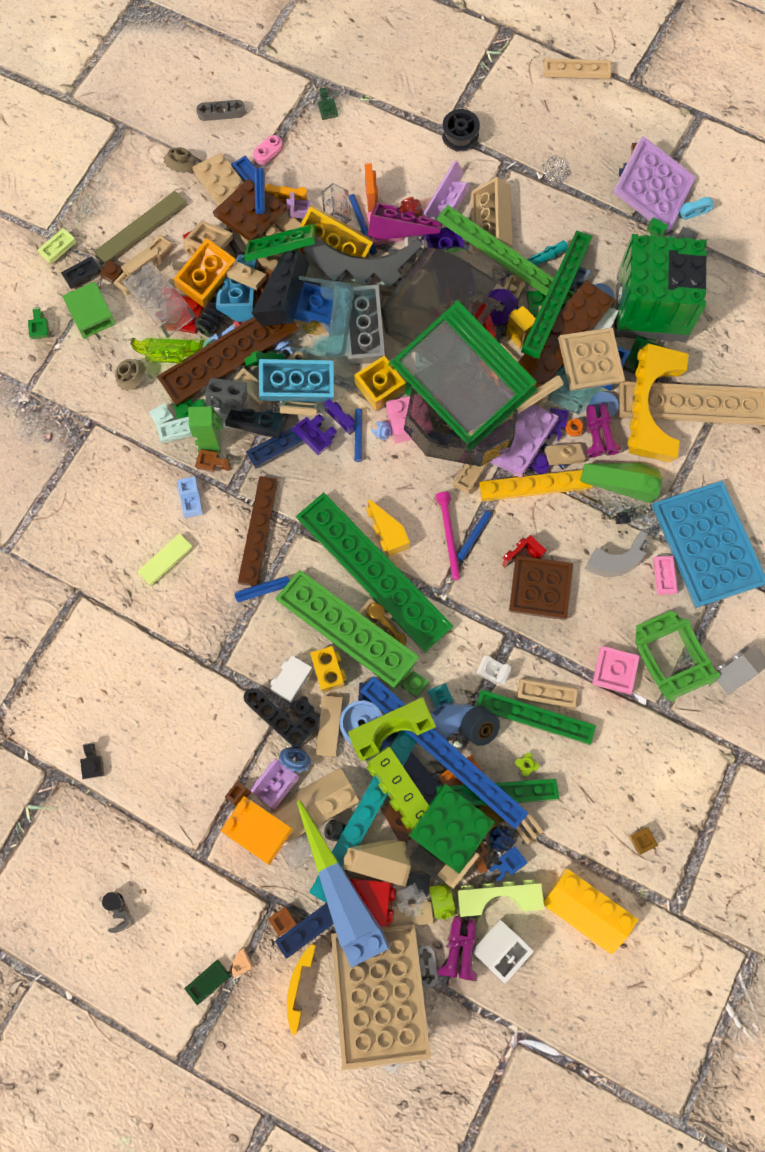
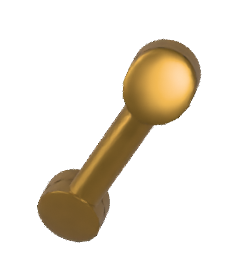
M378 603L369 604L366 609L367 615L370 618L378 619L390 635L405 646L407 643L406 635L399 633L384 615L385 610L383 606Z

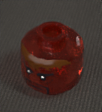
M409 197L401 201L399 211L405 213L409 210L418 218L424 215L419 199Z

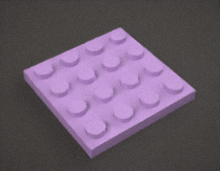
M642 136L613 193L649 221L654 217L667 224V233L671 230L696 176L646 137Z
M494 386L465 431L468 433L486 422L512 396ZM533 404L497 427L471 452L465 447V442L461 438L459 439L462 449L522 478L557 423L558 416Z

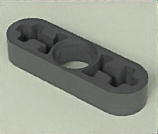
M241 100L204 102L196 107L198 118L202 121L241 118L246 113L245 104ZM219 108L226 109L222 113L217 112Z

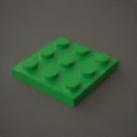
M444 784L408 836L456 873L460 874L494 824V821L448 785Z

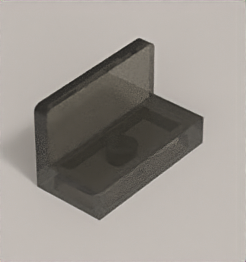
M419 844L409 859L442 885L445 881L437 875L446 864Z

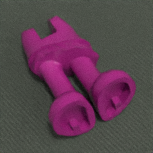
M606 403L599 404L600 418H597L596 409L593 404L588 405L586 408L587 433L592 434V446L586 452L588 458L601 456L604 452L607 456L616 455L621 452L620 445L615 442L610 428L612 423L610 419L612 417L609 414ZM600 428H602V430H603L604 440H605V448H604V445H603V443H602L601 434H600Z
M454 916L447 939L449 942L446 945V948H450L448 961L445 966L438 969L437 975L457 978L459 949L463 946L462 964L458 978L477 981V973L472 969L473 944H476L475 939H477L476 921L469 918L466 934L460 933L461 917Z

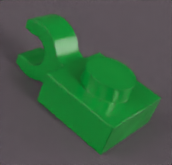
M40 307L33 308V319L28 320L30 339L49 338L48 320L44 318V313Z
M204 399L198 400L194 404L192 400H188L178 407L174 404V409L178 420L188 417V407L207 406Z

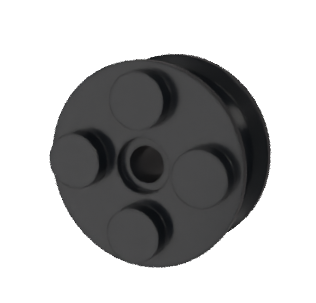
M455 109L444 117L442 140L447 147L459 152L469 150L476 145L479 138L480 121L473 112L466 109Z

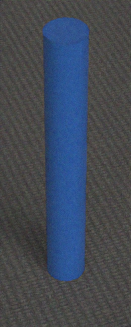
M357 408L355 409V462H361L362 409Z
M489 511L484 512L457 555L459 560H464L492 515Z

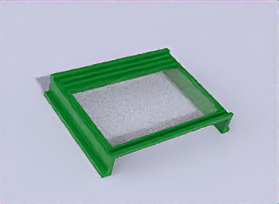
M458 300L388 363L392 370L396 369L465 442V447L470 452L538 390L535 387L536 381Z

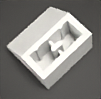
M499 920L475 946L472 952L506 984L534 951L506 924Z

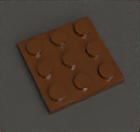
M247 179L213 211V215L245 239L251 241L263 235L288 209L287 205L265 191V213L257 214L255 210V183Z
M516 555L508 612L566 620L573 563Z

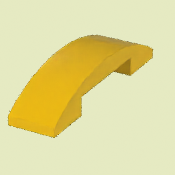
M313 943L299 959L289 984L287 1017L291 1033L294 1035L298 1032L302 1014L301 1009L294 1008L303 966L311 967L317 945Z

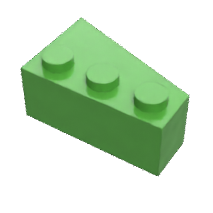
M188 407L189 429L192 437H197L195 445L198 446V453L200 449L221 453L220 430H223V418H220V415L212 407Z

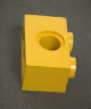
M524 306L518 310L514 309L509 314L506 335L519 348H522L536 318Z

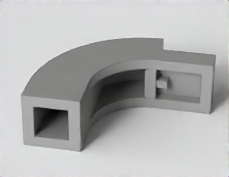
M640 530L629 551L621 555L608 554L596 547L584 569L604 577H616L630 572L646 554L643 552V549L648 542L645 540L648 533Z

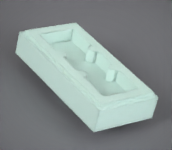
M189 417L156 425L161 444L192 436L189 429Z

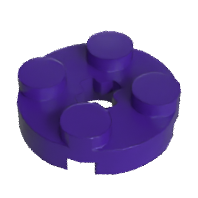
M506 289L490 291L483 301L488 304L492 322L497 326L508 324L509 314L514 309H519L516 296ZM498 303H504V309L502 311L496 310L498 308Z

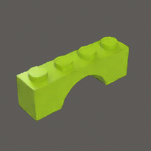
M422 697L348 731L356 754L360 761H363L380 753L383 741L394 732L408 730L416 735H420L435 728L436 725Z

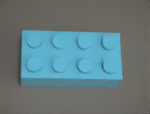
M259 359V401L325 402L328 399L333 400V361Z

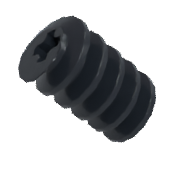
M215 296L211 298V302L207 303L202 313L194 321L196 329L208 338L212 336L209 331L215 332L214 326H220L218 321L223 322V316L227 317V315L216 309L217 297Z

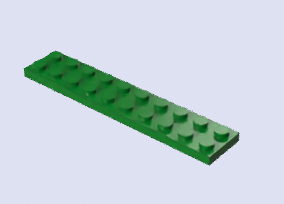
M324 492L296 515V519L376 603L382 605L385 612L392 615V619L424 653L430 650L454 627Z

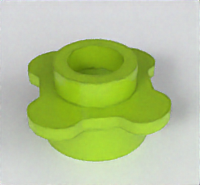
M526 753L523 758L515 761V765L519 767L524 777H528L532 771L539 769V764L534 761L531 753Z

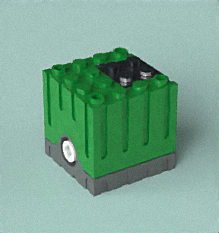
M631 235L617 272L615 309L618 310L615 318V337L636 339L637 336L670 342H687L706 307V300L704 298L706 296L707 250L705 248L707 240Z

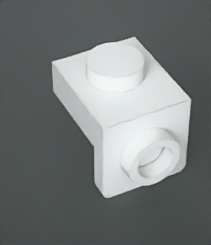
M483 656L476 674L494 684H504L510 676L511 666L501 664L489 656Z

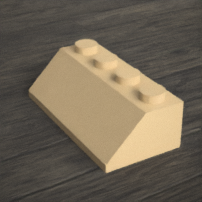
M495 177L471 191V221L508 247H512L511 186L499 177ZM472 245L473 253H484Z
M339 768L283 799L275 810L271 807L270 809L273 816L293 828L286 840L287 843H291L306 834L297 800L302 801L316 827L355 807L360 801L343 770Z

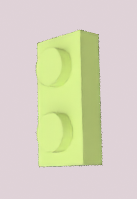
M62 228L37 251L47 262L52 264L77 242L71 234Z

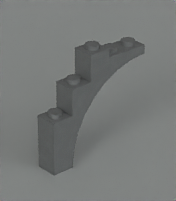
M316 235L315 244L306 246L303 250L333 281L336 279L341 280L346 275L345 270L347 269L361 285L364 282L367 284L374 277L373 273H375L390 288L392 285L395 287L402 280L400 278L402 272L399 268L403 269L410 262L408 259L412 255L416 256L422 251L423 248L421 246L423 242L416 238L408 246L395 253L379 257H360L341 252Z

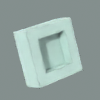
M165 403L149 411L156 425L174 421Z

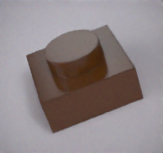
M108 260L99 274L101 278L113 283L123 273L120 265Z
M237 781L225 795V798L237 806L243 796L248 798L251 791Z

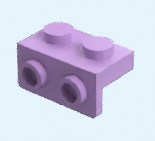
M275 758L267 766L262 776L254 783L251 792L275 810L300 777L296 773H292L290 769H285L284 765H281L280 761Z

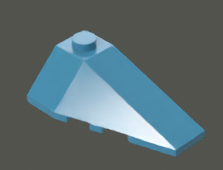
M244 255L237 256L235 263L239 262L256 270V260L246 262ZM225 278L224 286L217 293L216 309L237 322H246L254 316L251 312L255 307V289L233 279Z

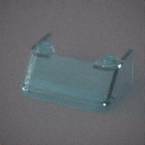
M299 276V280L321 283V294L325 299L333 300L329 337H318L314 341L313 349L291 347L290 351L333 358L342 357L346 353L354 297L353 287L344 282Z

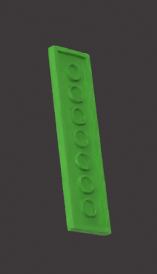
M301 570L295 574L275 598L278 603L395 690L420 659L410 649Z

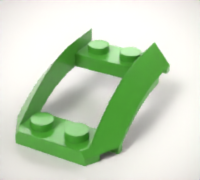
M668 611L636 625L635 644L650 675L667 701L675 702L676 698L707 684L711 686L720 677V673L716 672L711 665L712 662L698 642L688 618L683 619L677 613ZM678 631L696 666L665 679L647 644Z

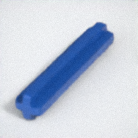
M263 168L255 169V210L257 214L265 213V173Z
M285 576L236 591L234 593L237 602H242L284 589L290 582L289 578Z

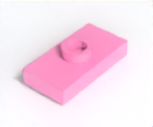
M674 556L654 557L653 565L657 595L677 594Z

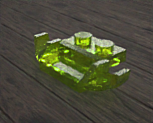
M132 338L130 344L136 352L145 355L146 362L183 363L184 357H189L203 348L204 340H200L197 343L189 339L146 338L139 341L136 338Z

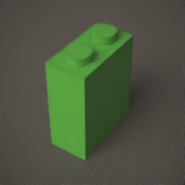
M96 282L86 284L62 296L83 339L116 325Z

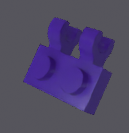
M320 414L312 420L305 417L294 425L292 429L317 455L331 446V440L335 438L334 434L337 433L333 427H330L324 433L319 429L322 425L321 422L324 420Z

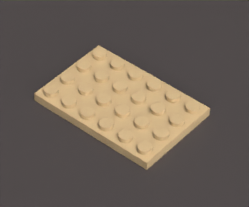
M415 924L382 928L390 949L354 967H350L345 952L340 946L337 933L331 934L343 1071L431 1060Z

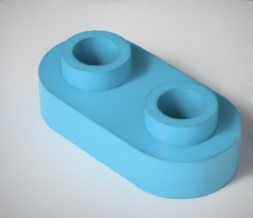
M703 197L698 201L685 203L681 207L680 214L682 219L687 220L708 213L714 208L715 204L711 197Z

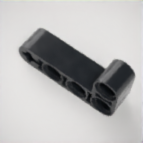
M251 688L244 693L243 698L248 707L294 748H302L319 729V719L313 713L305 714L295 724L259 690ZM250 696H256L261 704L258 706L254 701H251ZM267 707L273 708V713L270 716L263 715V711ZM308 719H314L316 721V724L313 728H307L305 726V722ZM280 721H287L288 724L285 729L280 730L277 728V724ZM297 733L301 734L302 740L299 743H293L292 736Z

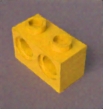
M333 646L311 652L310 655L322 693L345 687L344 681L347 678L344 669L340 670L338 662H341L338 650L334 651ZM324 656L332 658L329 664H323L321 659ZM330 674H335L338 677L333 683L327 681V677Z

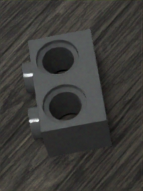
M210 378L205 391L206 406L243 411L247 400V383Z

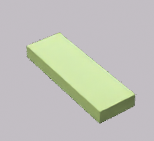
M179 533L140 568L137 573L152 586L191 551L193 547Z

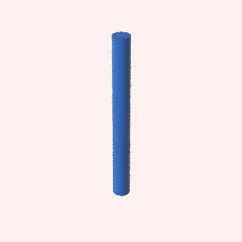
M351 194L349 195V200L361 231L364 235L368 236L369 229L356 196ZM372 243L369 249L371 255L377 253L374 243Z

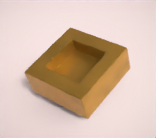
M649 827L629 836L638 855L659 846Z

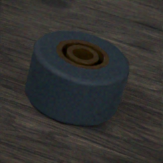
M484 706L471 708L466 712L461 721V732L477 746L489 744L495 739L500 729L498 717Z

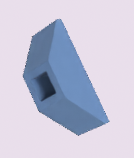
M442 702L430 713L436 725L433 729L444 739L458 732L466 712L474 707L469 704Z

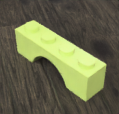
M524 880L523 885L516 886L515 881L502 882L503 887H495L494 883L482 884L481 889H474V885L461 886V890H457L459 916L482 915L486 903L497 896L511 898L517 903L521 911L544 910L541 883L536 884L535 880Z

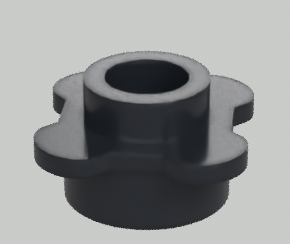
M619 512L612 519H615L616 524L631 523L630 517H633V515H628V512Z
M302 696L291 704V709L296 712L298 719H301L307 713L314 712V707L309 704L306 696Z

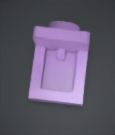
M290 192V199L286 201L287 209L290 210V218H304L311 205V200H294V192Z

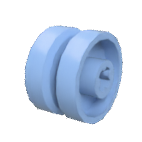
M365 700L349 704L342 711L340 717V729L344 739L352 745L348 731L359 727L360 721H365L366 724L383 716L380 709L373 703Z

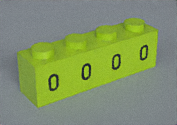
M384 747L380 750V753L366 760L368 764L366 768L372 777L376 776L379 780L378 786L384 794L387 793L391 798L389 802L396 812L399 810L403 816L401 821L405 827L413 829L429 805L392 749Z

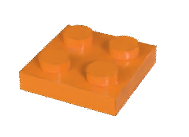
M372 163L365 164L368 212L373 211L376 202H378L376 170L372 171Z

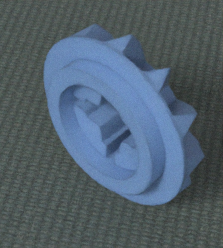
M288 747L280 752V764L284 765L285 769H290L292 773L294 771L298 773L307 771L311 764L310 756L299 748Z

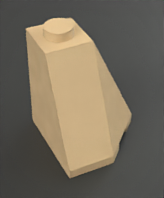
M388 839L348 848L344 857L343 869L406 887L411 864L410 860L405 856L404 851L407 849L405 842Z

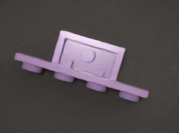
M458 161L452 163L423 213L424 216L437 219L438 215L447 205L455 210L458 209L470 188L467 182H458L463 174Z

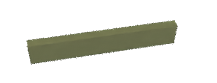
M173 191L94 251L95 255L104 264L108 260L114 261L187 205L186 201L176 191Z

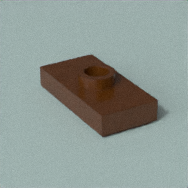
M391 804L383 807L381 811L398 841L406 843L412 838L408 835L412 829L405 827L401 821L403 816L399 810L396 812Z

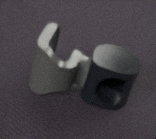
M117 892L105 894L102 899L103 908L114 913L112 915L113 919L122 918L125 922L117 927L109 928L108 931L110 933H117L130 928L133 925L134 919L129 912L122 911V908L125 906L123 896Z

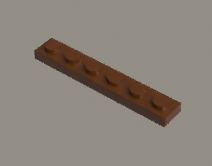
M259 476L238 584L247 586L258 585L278 486V479Z

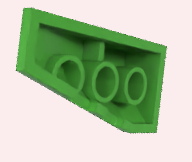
M587 463L583 466L580 482L651 503L659 497L662 477L658 468L642 463Z

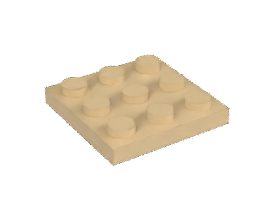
M613 328L572 333L558 337L570 391L619 384L625 381Z

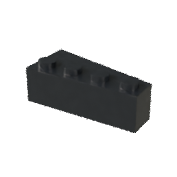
M300 250L283 252L251 312L261 326L290 324L294 322L309 267V262Z

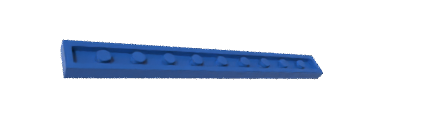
M374 676L360 691L385 714L406 705ZM430 729L420 735L404 730L514 829L529 814L434 729Z

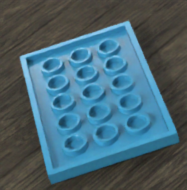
M723 480L654 502L651 505L695 609L765 586V574Z

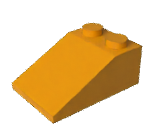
M206 238L174 277L175 286L205 308L218 291L227 276L226 272L234 265L236 259Z
M243 796L229 819L225 822L221 832L270 866L293 828Z

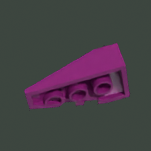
M376 202L370 215L368 236L381 240L440 233L442 223L426 216L418 218L409 210L405 213L401 212L399 207Z

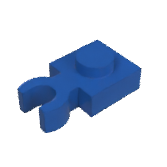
M514 846L498 858L502 864L493 865L489 871L492 872L498 869L500 876L496 878V881H500L504 878L506 871L512 876L525 866L527 861L517 847Z

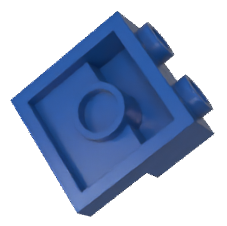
M304 282L294 319L306 323L314 320L329 325L337 291Z

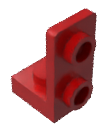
M531 535L526 539L523 537L516 544L517 548L513 552L509 550L503 556L502 566L505 568L525 548L532 558L539 559L544 557L547 550Z

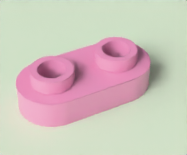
M271 135L256 147L253 152L255 162L264 165L272 160L283 148L281 138Z

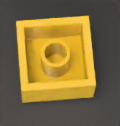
M385 355L354 375L355 385L375 411L385 406L387 401L394 400L406 391L405 381L395 369L392 370L388 365L390 362Z

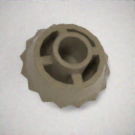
M182 147L170 149L165 154V157H163L166 167L175 170L177 173H190L193 170L192 167L196 165L192 153Z
M136 359L122 361L115 371L118 387L128 391L140 386V383L144 381L146 376L145 371L147 368L144 366L145 363Z

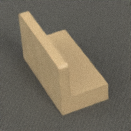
M148 247L122 265L121 269L135 283L162 262L159 253L155 249L151 250Z
M474 852L460 874L445 865L437 876L454 889L480 857V854Z

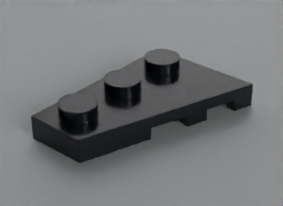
M243 409V411L230 410L225 420V426L279 439L289 414L276 413L273 410L267 409L266 412H256L254 409Z

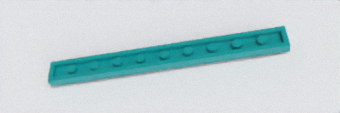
M404 730L399 731L390 747L402 766L405 765L417 743ZM376 776L372 779L332 850L342 869L348 848L360 845L388 795L387 793L384 794L379 788L378 784L380 782ZM318 875L309 893L327 903Z

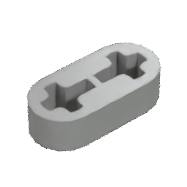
M423 945L418 948V956L423 953V949H426L428 953H431V957H428V965H424L423 958H419L421 980L422 976L426 975L425 968H429V972L431 975H434V979H431L430 984H427L426 980H422V986L431 988L438 981L435 953L431 947Z

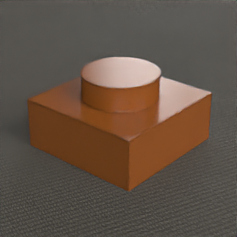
M286 906L268 918L279 937L297 925Z

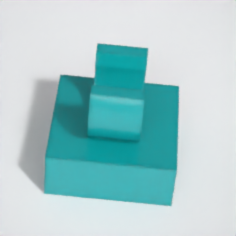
M446 683L428 690L434 708L438 707L442 702L452 703L454 701Z

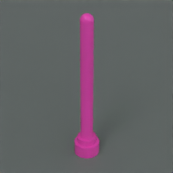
M444 491L435 494V497L442 510L452 578L457 581L460 579L448 506L451 501L450 492Z

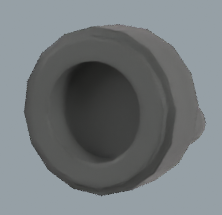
M334 819L330 820L324 829L325 838L337 842L346 827L345 824Z

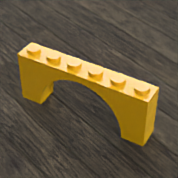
M647 344L639 350L637 356L639 364L635 373L637 381L633 391L635 399L631 408L633 417L629 426L631 429L628 439L629 454L668 463L678 458L680 440L670 437L656 425L649 411L648 395L653 382L657 378L664 376L679 377L687 371L688 353L652 344Z

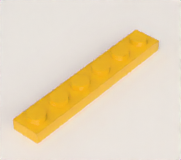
M582 470L479 482L481 502L592 489L593 486L580 482Z

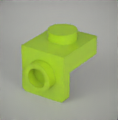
M442 884L429 887L435 919L446 920L455 916L450 886Z

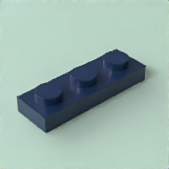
M293 427L282 432L279 439L270 438L246 451L255 469L304 444V441L292 430Z
M325 903L275 940V943L286 959L334 924L328 904Z

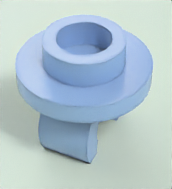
M283 341L274 349L275 352L280 351L279 354H283L284 350H289L290 354H293V350L288 347L290 341Z
M378 421L376 423L378 429H372L371 431L380 440H386L391 435V425L388 422Z

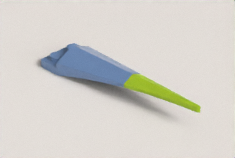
M297 800L340 946L345 952L350 967H354L390 949V946L381 926L343 871L302 801Z

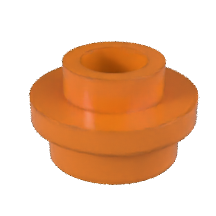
M571 419L566 423L565 430L568 435L577 437L583 433L584 425L579 419Z

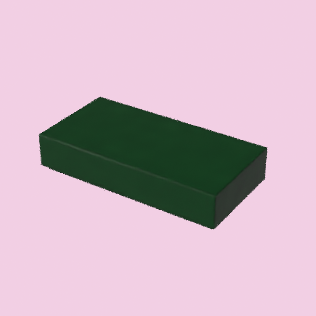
M217 959L184 989L195 1004L199 1005L231 975L220 960Z

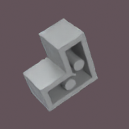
M756 645L750 649L748 646L744 647L731 657L733 660L731 663L727 664L725 661L716 668L720 673V677L716 681L728 695L765 669V656Z

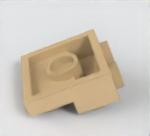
M201 220L184 239V251L189 256H192L206 238L224 250L233 239V233Z

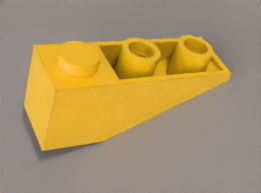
M368 500L366 512L368 517L374 520L373 529L376 535L379 534L382 539L380 545L383 552L387 551L388 556L409 549L410 541L403 525L373 501Z

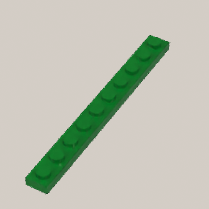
M576 230L522 347L521 353L539 359L593 236Z

